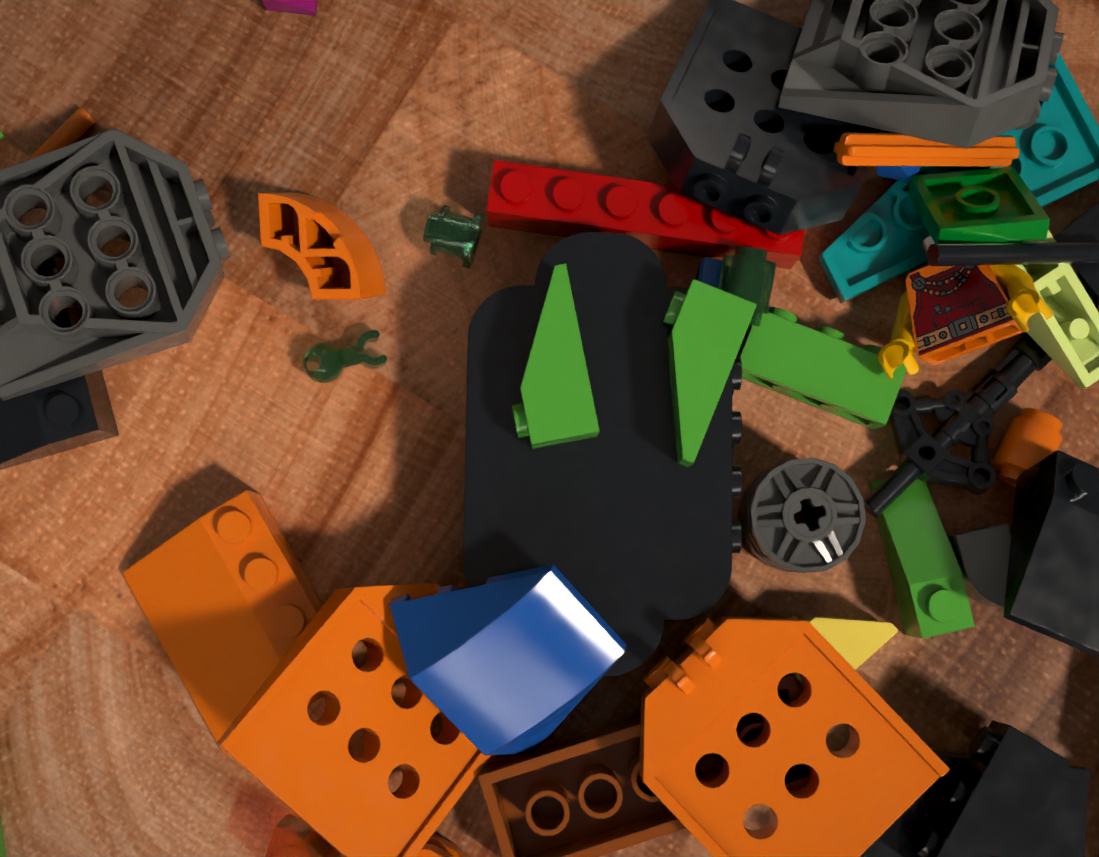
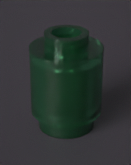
M736 246L734 255H723L718 289L757 304L749 326L760 327L762 314H768L777 263L766 260L768 254L766 250Z

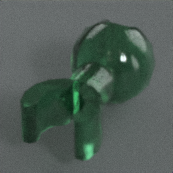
M369 330L359 337L357 344L337 348L329 343H318L311 346L303 358V368L307 376L313 381L330 383L336 380L346 367L362 364L370 369H379L385 366L387 357L381 355L373 358L365 353L358 354L364 350L368 343L379 340V331ZM308 362H317L320 365L314 371H310L306 367Z

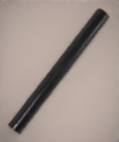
M1099 241L931 244L927 250V261L930 266L1099 263Z

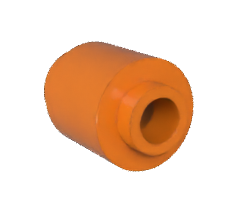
M1023 408L1019 417L1011 419L993 458L992 465L1000 471L998 478L1016 487L1018 475L1059 449L1063 440L1060 434L1063 423L1058 418L1044 411L1034 408Z

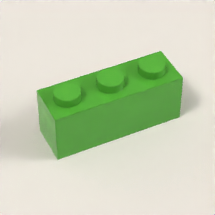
M768 307L767 311L758 309L755 312L736 356L741 358L743 380L872 430L887 424L907 370L904 364L894 370L893 379H888L878 361V354L882 347L868 344L863 349L845 342L847 336L844 333L826 326H817L816 330L796 323L798 319L796 315L781 308Z

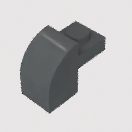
M1009 523L988 525L948 534L947 537L963 575L967 596L987 606L1004 608L1011 542Z

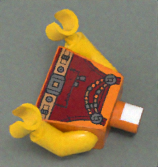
M931 236L922 242L926 256L928 247L931 244H935ZM928 265L906 276L907 290L900 296L890 341L879 351L878 361L888 379H893L894 370L902 364L906 367L909 375H914L919 370L914 358L915 352L919 359L935 366L1022 332H1027L1030 330L1027 320L1037 312H1041L1047 320L1053 314L1039 295L1031 276L1016 265Z

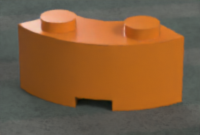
M258 193L261 247L280 250L298 264L308 280L312 300H361L386 295L384 276L378 256L365 233L345 212L331 203L311 195L300 193Z

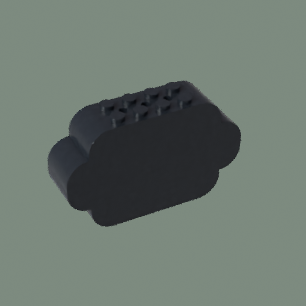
M583 232L568 236L549 249L539 264L535 285H516L495 292L478 307L471 320L467 349L463 568L469 587L485 585L488 577L553 564L625 642V652L603 675L615 676L638 668L651 657L660 643L664 629V620H684L706 612L720 600L729 584L732 572V553H740L742 544L740 520H732L733 498H740L742 490L741 467L732 466V448L734 444H740L742 435L741 412L732 411L734 390H740L742 362L740 357H736L694 463L689 467L678 464L667 339L673 325L665 323L663 320L675 291L686 294L688 288L667 287L665 272L660 260L651 248L642 241L622 233ZM566 263L599 426V434L597 437L532 449L530 436L518 438L512 404L523 403L520 387L555 265Z

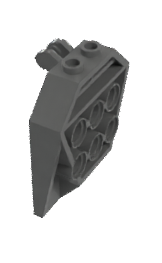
M811 0L780 95L778 107L963 148H969L1014 128L1016 130L1029 128L1039 118L1041 110L1039 101L1048 102L1056 80L1057 69L1049 68L1048 65L1054 66L1064 36V33L1055 31L1059 8L1051 0Z
M113 129L0 170V398L3 401L191 342L224 279L221 260L230 258L220 227L211 229L215 225V220L212 212L209 211L213 208L203 179L192 180L185 162L117 129ZM105 190L112 193V198L109 202L102 206L94 207L86 204L89 195L95 191ZM41 208L48 211L45 219L37 225L28 226L21 223L23 216L32 209ZM113 239H124L130 242L129 249L120 256L110 257L102 253L104 246ZM55 257L65 260L64 267L58 274L48 277L39 275L40 265L45 260ZM138 287L148 292L147 299L137 307L129 308L120 304L122 294L130 288ZM67 307H77L83 310L81 320L76 325L68 328L56 326V318L61 310Z

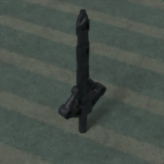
M1084 287V289L1086 290V292H1087V294L1089 295L1090 299L1092 300L1093 304L1095 305V307H1096L1097 310H1098V302H1097V301L1094 299V297L1089 293V291ZM1028 333L1012 346L1013 352L994 369L989 368L968 388V392L964 395L958 390H950L945 396L930 397V395L913 396L908 391L899 390L889 419L902 464L864 500L865 510L870 515L877 518L917 478L922 482L927 481L960 488L977 495L984 494L992 487L997 475L995 469L991 466V449H988L989 437L995 428L994 422L990 417L992 414H996L1018 393L1017 388L1035 370L1041 371L1052 360ZM934 411V415L940 425L930 436L925 431L918 415L931 414ZM958 442L974 447L971 449L970 461L949 454L947 449Z

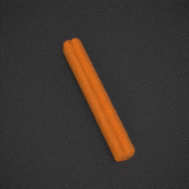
M847 132L843 133L840 140L834 144L837 162L842 166L1008 167L1011 165L1012 160L1017 159L1020 154V149L1016 148L1015 138L1010 135H997L969 148H963L899 133Z

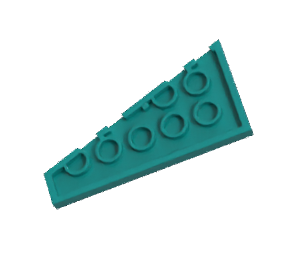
M1060 52L1054 66L1048 65L1049 68L1057 69V75L1048 102L1039 101L1041 110L1037 122L1026 129L1016 130L1014 128L1000 134L1010 135L1015 138L1016 148L1020 149V154L1017 159L1012 160L1011 165L1008 167L1015 168L1042 208L1099 181V126ZM921 166L918 175L1005 167ZM898 180L886 193L818 257V261L840 304L928 263L922 242L930 234L908 196V182Z

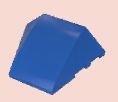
M553 564L488 577L485 585L457 590L453 585L439 587L435 595L411 599L409 594L395 596L389 603L409 679L484 755L534 753L619 659L626 648L625 642Z

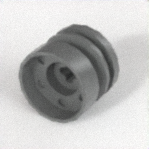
M816 458L792 459L756 476L744 491L738 510L742 538L750 553L766 566L785 572L809 573L827 571L842 563L860 543L866 523L864 498L853 478L837 465ZM801 504L804 508H813L816 517L808 521V526L805 523L796 524L793 514L801 511Z

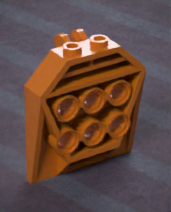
M436 583L336 589L216 743L344 857H416L491 757V755H484L409 679L389 603L393 597L409 594L411 599L435 595L439 587H442ZM361 640L367 647L368 657L364 666L358 669L353 663L352 651L356 643ZM401 677L405 683L406 692L403 700L396 705L391 694L392 686ZM320 692L325 700V711L321 718L312 722L307 711L308 702L314 694ZM439 713L442 718L443 727L440 735L434 740L431 736L430 726L433 718ZM360 729L364 735V747L360 754L352 758L348 749L349 739L355 731ZM399 766L403 774L402 783L395 792L391 793L388 786L389 776L392 770Z
M707 617L684 638L683 641L689 647L674 662L666 656L643 679L648 687L641 693L640 776L646 786L713 857H860L940 776L943 777L950 770L812 624L806 620L796 618L719 617L713 623ZM789 673H798L803 683L802 693L792 702H782L777 691L780 680ZM748 713L760 714L763 719V730L759 737L752 741L740 740L737 736L736 728L741 717ZM836 724H846L850 733L849 742L840 751H829L826 745L828 731ZM708 753L721 755L724 765L718 777L712 780H702L696 776L695 767L700 757ZM796 764L808 765L810 778L806 786L795 791L786 789L785 776L788 770ZM758 804L769 806L770 818L764 827L757 830H750L744 827V815L749 808Z

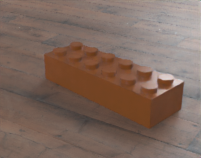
M792 673L782 677L778 684V696L782 702H792L800 696L795 676ZM748 713L741 717L736 728L738 738L743 741H752L759 737L763 730V719L758 713ZM640 715L539 747L534 753L517 754L482 767L478 778L502 857H599L686 828L646 786L640 776ZM708 753L700 757L695 767L696 776L702 780H712L718 777L723 769V757L716 753ZM796 764L788 770L785 776L786 789L795 791L806 786L810 778L808 765Z

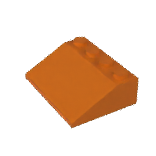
M247 490L198 518L122 572L216 742L222 737L324 605L261 494ZM352 654L353 663L358 669H360L359 664L357 663L355 657ZM320 692L314 694L308 705L322 698V694ZM221 749L224 756L227 755V753L223 749Z

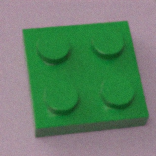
M1014 167L910 176L908 196L935 244L1021 243L1024 240L1047 238L1050 218Z

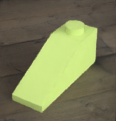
M1048 229L1047 238H1045V239H1034V240H1024L1023 242H1056V241H1055V239L1053 238L1052 234L1050 233V231H1049V229ZM1069 263L1016 265L1031 276L1039 295L1053 314L1048 320L1041 312L1030 316L1027 320L1030 330L1027 333L1080 389L1089 387L1099 380V312Z

